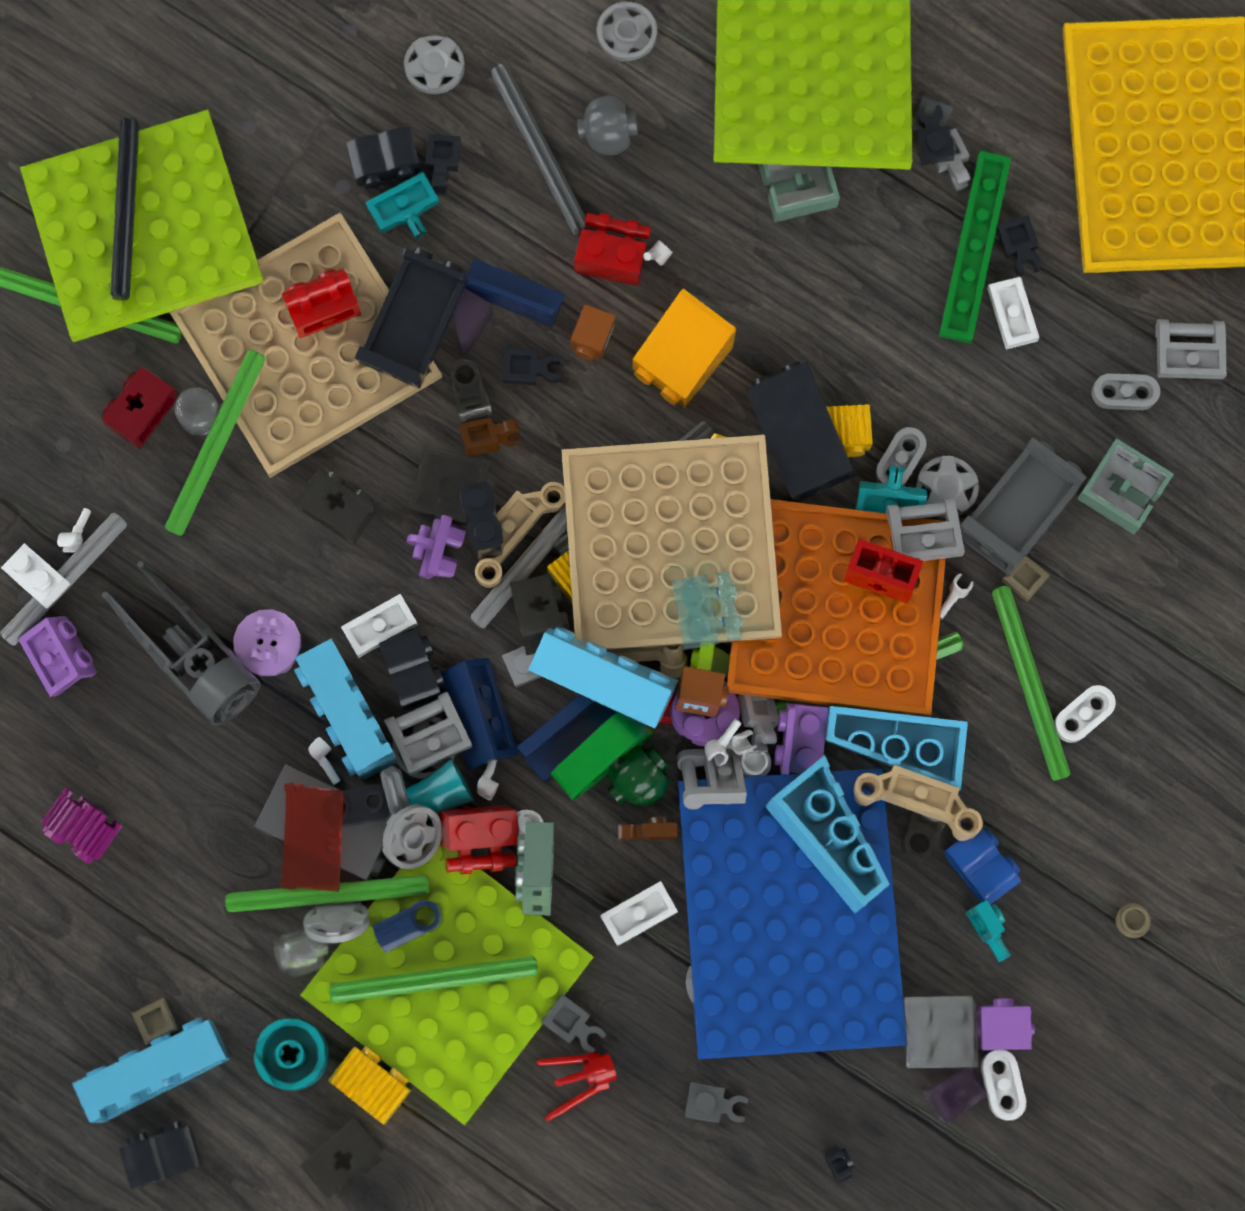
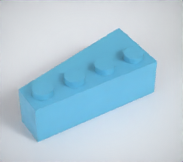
M557 626L555 630L549 628L544 633L528 669L529 671L650 727L656 728L664 715L679 680L642 666L628 657L610 653L605 647L595 642L588 641L586 643L574 638L575 634L565 628Z
M329 639L295 657L300 667L294 669L303 688L310 685L315 694V697L311 698L310 701L318 716L321 717L325 714L331 726L326 728V731L334 746L336 747L341 744L347 756L341 759L350 776L358 774L361 781H364L397 763L389 743L386 741L333 640Z
M835 706L828 707L825 742L893 767L896 765L960 788L959 791H961L968 722Z
M824 755L776 794L765 807L852 911L856 913L889 886L890 883L870 844L865 841L859 829L860 824L855 814L852 815L843 797L844 793L839 783L835 781L829 769L830 765Z
M202 1017L190 1021L182 1026L183 1032L172 1037L170 1033L158 1037L150 1042L151 1047L140 1052L136 1049L118 1058L119 1062L108 1067L104 1065L86 1074L87 1077L72 1083L89 1122L105 1123L230 1060L231 1058L214 1022L211 1020L203 1022Z

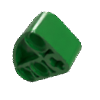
M617 712L561 762L550 775L573 801L608 775L609 766L615 761L620 760L619 757L627 754L637 745L642 746L655 732L650 726Z

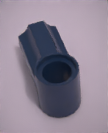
M421 900L411 907L373 925L372 928L379 945L386 954L428 932L436 931L443 923L444 915L438 904L428 900ZM429 906L434 910L435 919L429 926H422L417 918L418 913L423 907Z

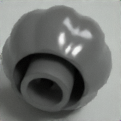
M603 95L595 98L587 105L583 118L577 119L579 138H586L591 149L604 156L618 155L624 152L631 145V137L629 138V136L638 135L636 110H628L627 102L618 96Z

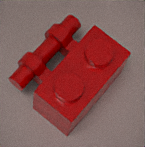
M601 212L600 215L587 213L584 225L597 229L596 232L587 229L581 230L574 258L575 272L638 287L645 261L643 256L646 253V243L635 240L636 237L649 240L651 227L640 225L638 220L629 219L627 222L610 218V214ZM607 231L624 234L625 238L609 235Z
M344 268L338 271L335 269L325 271L318 276V279L308 283H295L288 287L286 292L281 293L300 339L361 315L358 301Z
M502 805L439 811V819L442 824L440 845L450 851L457 850V858L445 860L447 873L459 872L461 875L472 874L473 870L490 869L491 872L502 871L503 867H513L516 865L514 853H501V846L518 845L515 809ZM487 848L488 855L471 856V849Z

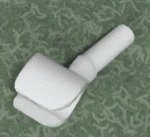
M658 240L643 257L646 261L655 260L662 266L673 252Z
M83 509L72 532L59 534L57 543L59 547H63V552H76L83 544L81 534L91 514L89 509Z
M958 574L950 584V594L941 606L940 619L944 618L959 598H964L968 595L973 587V581L967 589H961L957 585V581L962 574Z
M735 718L719 740L713 739L705 744V754L708 761L713 756L717 766H723L728 761L725 747L742 724L739 720Z
M746 730L732 736L725 749H733L737 755H742L757 748V745H751L747 739V736L752 735L753 732Z
M318 737L309 746V753L323 767L334 785L341 780L330 762L325 758L332 748L322 738Z
M497 760L487 763L486 770L477 784L478 795L489 801L492 800L499 787L497 782L491 780Z

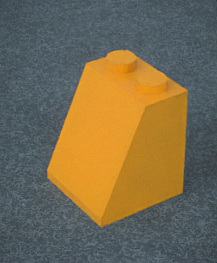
M682 289L633 358L632 369L635 370L634 375L646 385L652 383L660 389L661 396L670 404L676 405L678 403L685 408L733 349L736 328L685 289Z

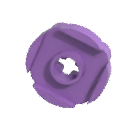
M677 693L670 710L671 721L675 730L681 736L684 735L692 740L691 743L698 746H705L708 741L713 739L719 740L735 718L738 720L740 717L738 699L735 694L731 693L728 694L726 707L720 706L716 717H710V719H705L704 715L675 710Z

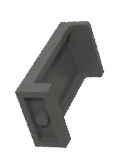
M1032 438L1022 454L971 516L968 515L960 525L963 542L1010 576L1080 490L1086 476L1082 474V470L1078 465L1071 461H1065L1055 454V450L1048 443Z
M285 764L254 827L260 832L276 837L356 875L364 881L371 880L372 876L378 878L386 862V859L382 858L384 854L382 850L383 835L387 826L386 822L391 817V814L389 813L386 818L379 821L346 828H336L326 821L323 816L322 807L329 795L341 790ZM338 803L334 807V814L342 815L346 811V805L343 803ZM368 804L369 807L376 808L375 806Z

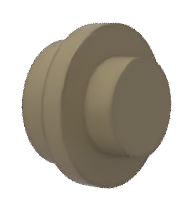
M1131 903L1119 909L1115 922L1117 929L1122 935L1128 938H1139L1148 932L1151 918L1149 912L1143 906Z

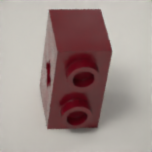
M142 366L136 373L133 372L127 377L123 384L124 390L116 400L112 399L103 410V418L101 419L107 429L138 450L142 448L179 398L173 387ZM134 404L139 406L143 404V408L141 410L138 408L132 409V406Z

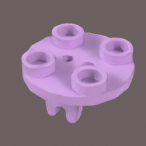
M273 609L258 610L246 616L238 625L233 637L234 652L236 657L251 673L262 677L276 676L280 673H286L292 668L296 661L295 657L299 655L301 650V635L295 622L285 613ZM260 639L263 640V644L261 645L258 644V641ZM276 641L277 645L271 646V643Z

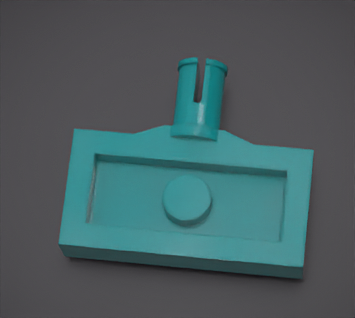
M423 172L365 202L367 209L382 234L398 225L407 223L415 239L421 238L420 233L422 237L427 234V230L419 219L420 215L440 204L436 193Z
M896 465L890 467L888 483L880 484L860 481L855 510L886 514V507L888 505L897 504L898 507L926 504L927 489L901 485L904 468L898 466L896 475Z
M988 900L965 912L982 942H985L987 945L989 944L998 962L1011 956L1000 938V933L1005 931L1002 926L1005 919L995 904L990 906Z

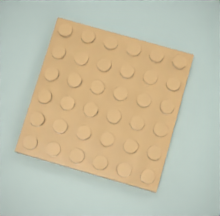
M341 213L258 259L264 283L170 312L223 401L247 351L254 350L265 356L266 360L236 423L270 478L442 378L441 372L433 361L421 388L418 389L365 366L355 359L359 347L365 346L389 289ZM344 268L358 301L361 315L300 339L281 293L286 292L287 288L295 283H308L316 280L325 271L332 269L338 271Z
M765 435L562 449L576 639L586 643L588 641L595 642L605 647L607 651L692 645L701 644L702 642L719 643L782 637Z

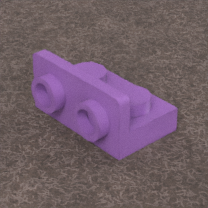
M66 616L46 617L18 639L50 697L60 695L81 678L92 677L97 673L90 653L84 649L77 636L75 626Z
M786 702V711L779 712L778 731L783 732L782 745L776 744L774 765H780L779 769L782 775H789V772L803 773L823 757L828 706Z

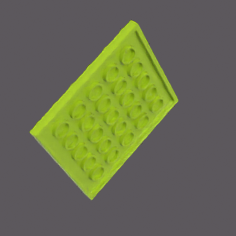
M717 0L713 162L911 170L910 0Z
M208 110L139 131L130 297L126 301L114 300L110 294L119 137L20 167L72 342L264 283Z
M430 843L422 847V853L428 848ZM439 845L435 854L425 864L413 869L400 868L393 877L426 875L430 882V892L420 896L375 899L368 908L370 923L366 931L354 939L342 942L300 996L363 1046L366 1045L382 1058V1061L391 1068L394 1067L408 1078L411 1084L465 1126L543 1025L541 1020L560 994L566 995L594 957L542 916L524 915L522 902H516L515 895L483 870H473L472 874L461 875L459 872L447 873L445 860L457 858V850L450 851ZM428 900L441 907L444 915L443 923L436 931L428 932L386 954L384 953L374 934L373 925L411 907L417 901ZM429 906L423 907L418 913L417 918L422 926H429L435 919L434 910ZM531 956L537 960L538 974L535 976L333 1003L330 999L329 987L334 983Z

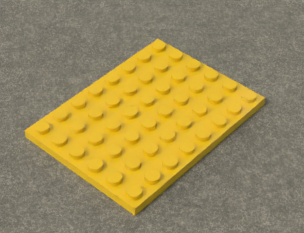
M1245 17L1065 23L1063 27L1083 273L1245 267Z

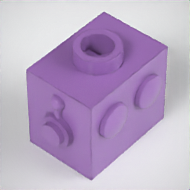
M996 998L993 999V1005H977V1022L974 1024V1034H977L978 1048L982 1050L1032 1049L1031 1037L1032 1034H1035V1025L1031 1021V1007L1028 1005H1014V999Z

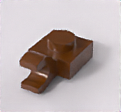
M492 417L459 424L460 435L467 457L499 451V443L506 446H514L520 443L518 435L520 428L517 419H509L502 423L494 424Z

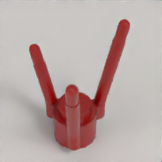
M598 1051L587 1055L537 1060L538 1066L588 1062L583 1065L584 1071L555 1080L556 1086L570 1084L583 1079L587 1080L588 1085L595 1083L591 1088L545 1115L546 1121L560 1116L594 1094L609 1089L608 1083L617 1080L609 1053L599 1055Z

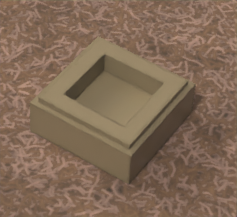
M1026 556L1010 576L1006 574L1001 581L1028 602L1050 575Z
M166 998L155 1001L132 1013L145 1045H150V1042L158 1037L180 1030Z

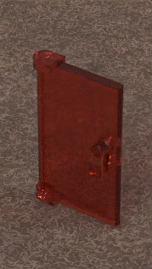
M292 782L285 783L283 876L280 880V887L286 889H296L299 887L339 892L344 791L304 787V784Z

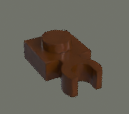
M669 817L649 818V823H642V825H618V841L677 840V822L669 823Z

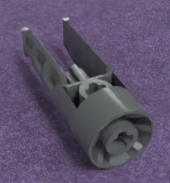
M139 561L137 563L138 568L202 637L197 644L192 641L179 625L167 629V633L162 638L180 657L173 664L108 592H104L102 597L110 604L126 628L159 668L212 725L218 726L228 722L242 712L258 694L261 687L259 680L187 603L151 572L142 561ZM214 643L219 646L228 658L218 662L210 652L214 648ZM204 662L208 668L206 671L201 672L198 667ZM186 672L196 682L191 691L185 687L177 676L182 677Z

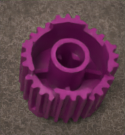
M65 787L41 820L42 824H44L42 828L43 834L59 845H62L64 840L72 845L73 854L88 864H91L94 859L99 861L123 825L115 819L109 824L105 821L107 816L102 809L82 796L78 801L72 799L71 797L74 793Z

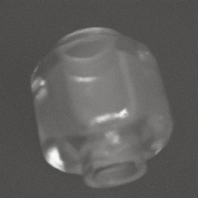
M190 388L182 392L177 398L174 410L178 422L185 431L194 435H206L209 433L220 407L213 394L202 388Z
M304 928L282 934L279 937L278 945L274 946V954L282 973L287 972L291 977H299L322 968L323 956L328 955V947L326 943L309 938Z

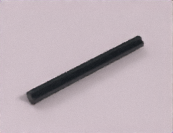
M135 118L121 119L119 129L110 288L112 298L117 301L128 300L131 287L139 124Z

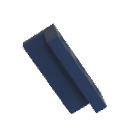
M473 259L466 275L469 281L464 293L552 328L565 300V294L477 259Z
M489 658L465 660L442 672L441 676L445 684L443 686L444 693H448L472 743L471 748L462 752L467 768L469 770L475 769L490 761L508 759L518 755Z
M579 695L518 745V753L537 776L545 782L552 777L550 775L551 772L609 718L616 714L617 711L588 697Z

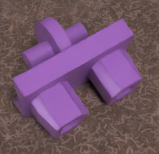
M442 515L441 519H434L431 532L430 527L421 525L418 535H408L406 542L415 547L412 558L422 560L425 550L419 577L429 579L434 576L444 578L454 576L457 560L444 556V547L448 545L457 549L460 548L464 541L466 530L452 524V517Z

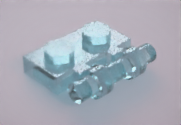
M730 572L716 574L718 587L713 588L708 587L706 575L672 580L684 650L718 644L716 630L726 629L728 642L742 640L740 627L743 626L741 615H737L734 599L737 596L736 585H732ZM721 599L724 617L714 618L711 600Z

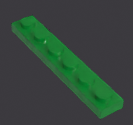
M979 151L938 337L969 344L973 340L1011 157Z

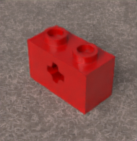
M858 538L844 582L908 604L924 561Z

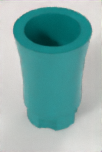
M452 759L428 777L406 789L409 805L419 804L426 806L437 815H439V811L451 810L474 801L467 783Z

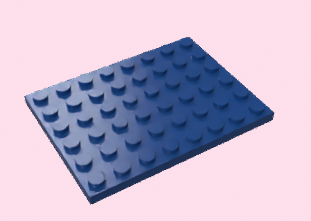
M883 768L831 771L835 781L839 783L844 793L843 797L852 815L855 814L860 824L859 829L865 841L870 844L890 883L889 886L856 913L852 911L765 807L776 794L802 773L744 777L747 792L746 803L728 805L703 804L700 808L694 810L685 807L683 801L684 781H678L698 1060L907 1045L886 801L879 800L870 805L862 806L855 801L853 791L854 784L860 775L873 773L879 776L883 774ZM707 779L697 780L698 787H708ZM862 789L864 794L871 795L868 790Z

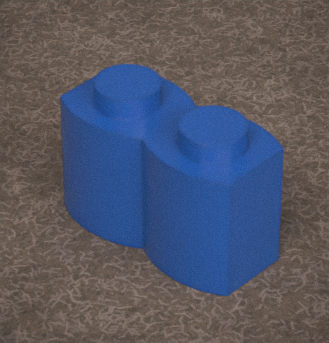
M988 828L981 829L974 838L967 841L958 840L942 853L978 901L982 903L988 900L991 905L1021 882L1017 875L1020 873L1019 867L1011 857L1006 856L1004 858L996 848L999 842Z

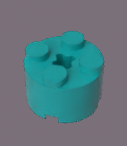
M281 1019L267 1026L260 1034L255 1048L254 1062L259 1075L268 1084L282 1090L298 1091L314 1085L323 1076L329 1064V1047L322 1032L314 1025L299 1019ZM289 1046L293 1049L299 1048L300 1052L296 1055L298 1059L296 1063L285 1061L284 1059L288 1055L287 1048Z

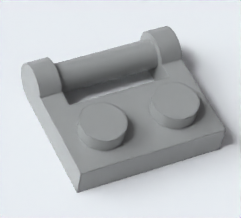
M1157 319L1155 328L1157 338V377L1224 379L1227 376L1226 327L1224 321H1213L1212 324L1169 323L1168 319ZM1170 336L1211 337L1213 343L1170 342Z
M945 498L940 503L898 507L896 504L886 507L887 521L890 526L894 551L922 561L964 555V545L954 498ZM944 516L946 518V522L902 527L901 523L904 520Z
M447 692L438 695L437 700L396 719L392 716L384 720L410 776L472 747V743ZM443 711L446 714V720L409 737H403L402 730Z
M688 749L677 754V765L683 775L685 787L683 801L686 808L694 810L700 808L703 804L728 805L746 803L747 792L740 757L733 749H726L728 761L723 766L716 765L714 756L708 761L705 749ZM697 766H704L708 787H698L695 771Z

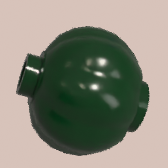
M637 745L609 766L608 774L612 785L608 788V791L620 804L626 800L636 806L651 805L664 796L667 790L669 777L664 771L670 766L653 746L645 750L641 745Z

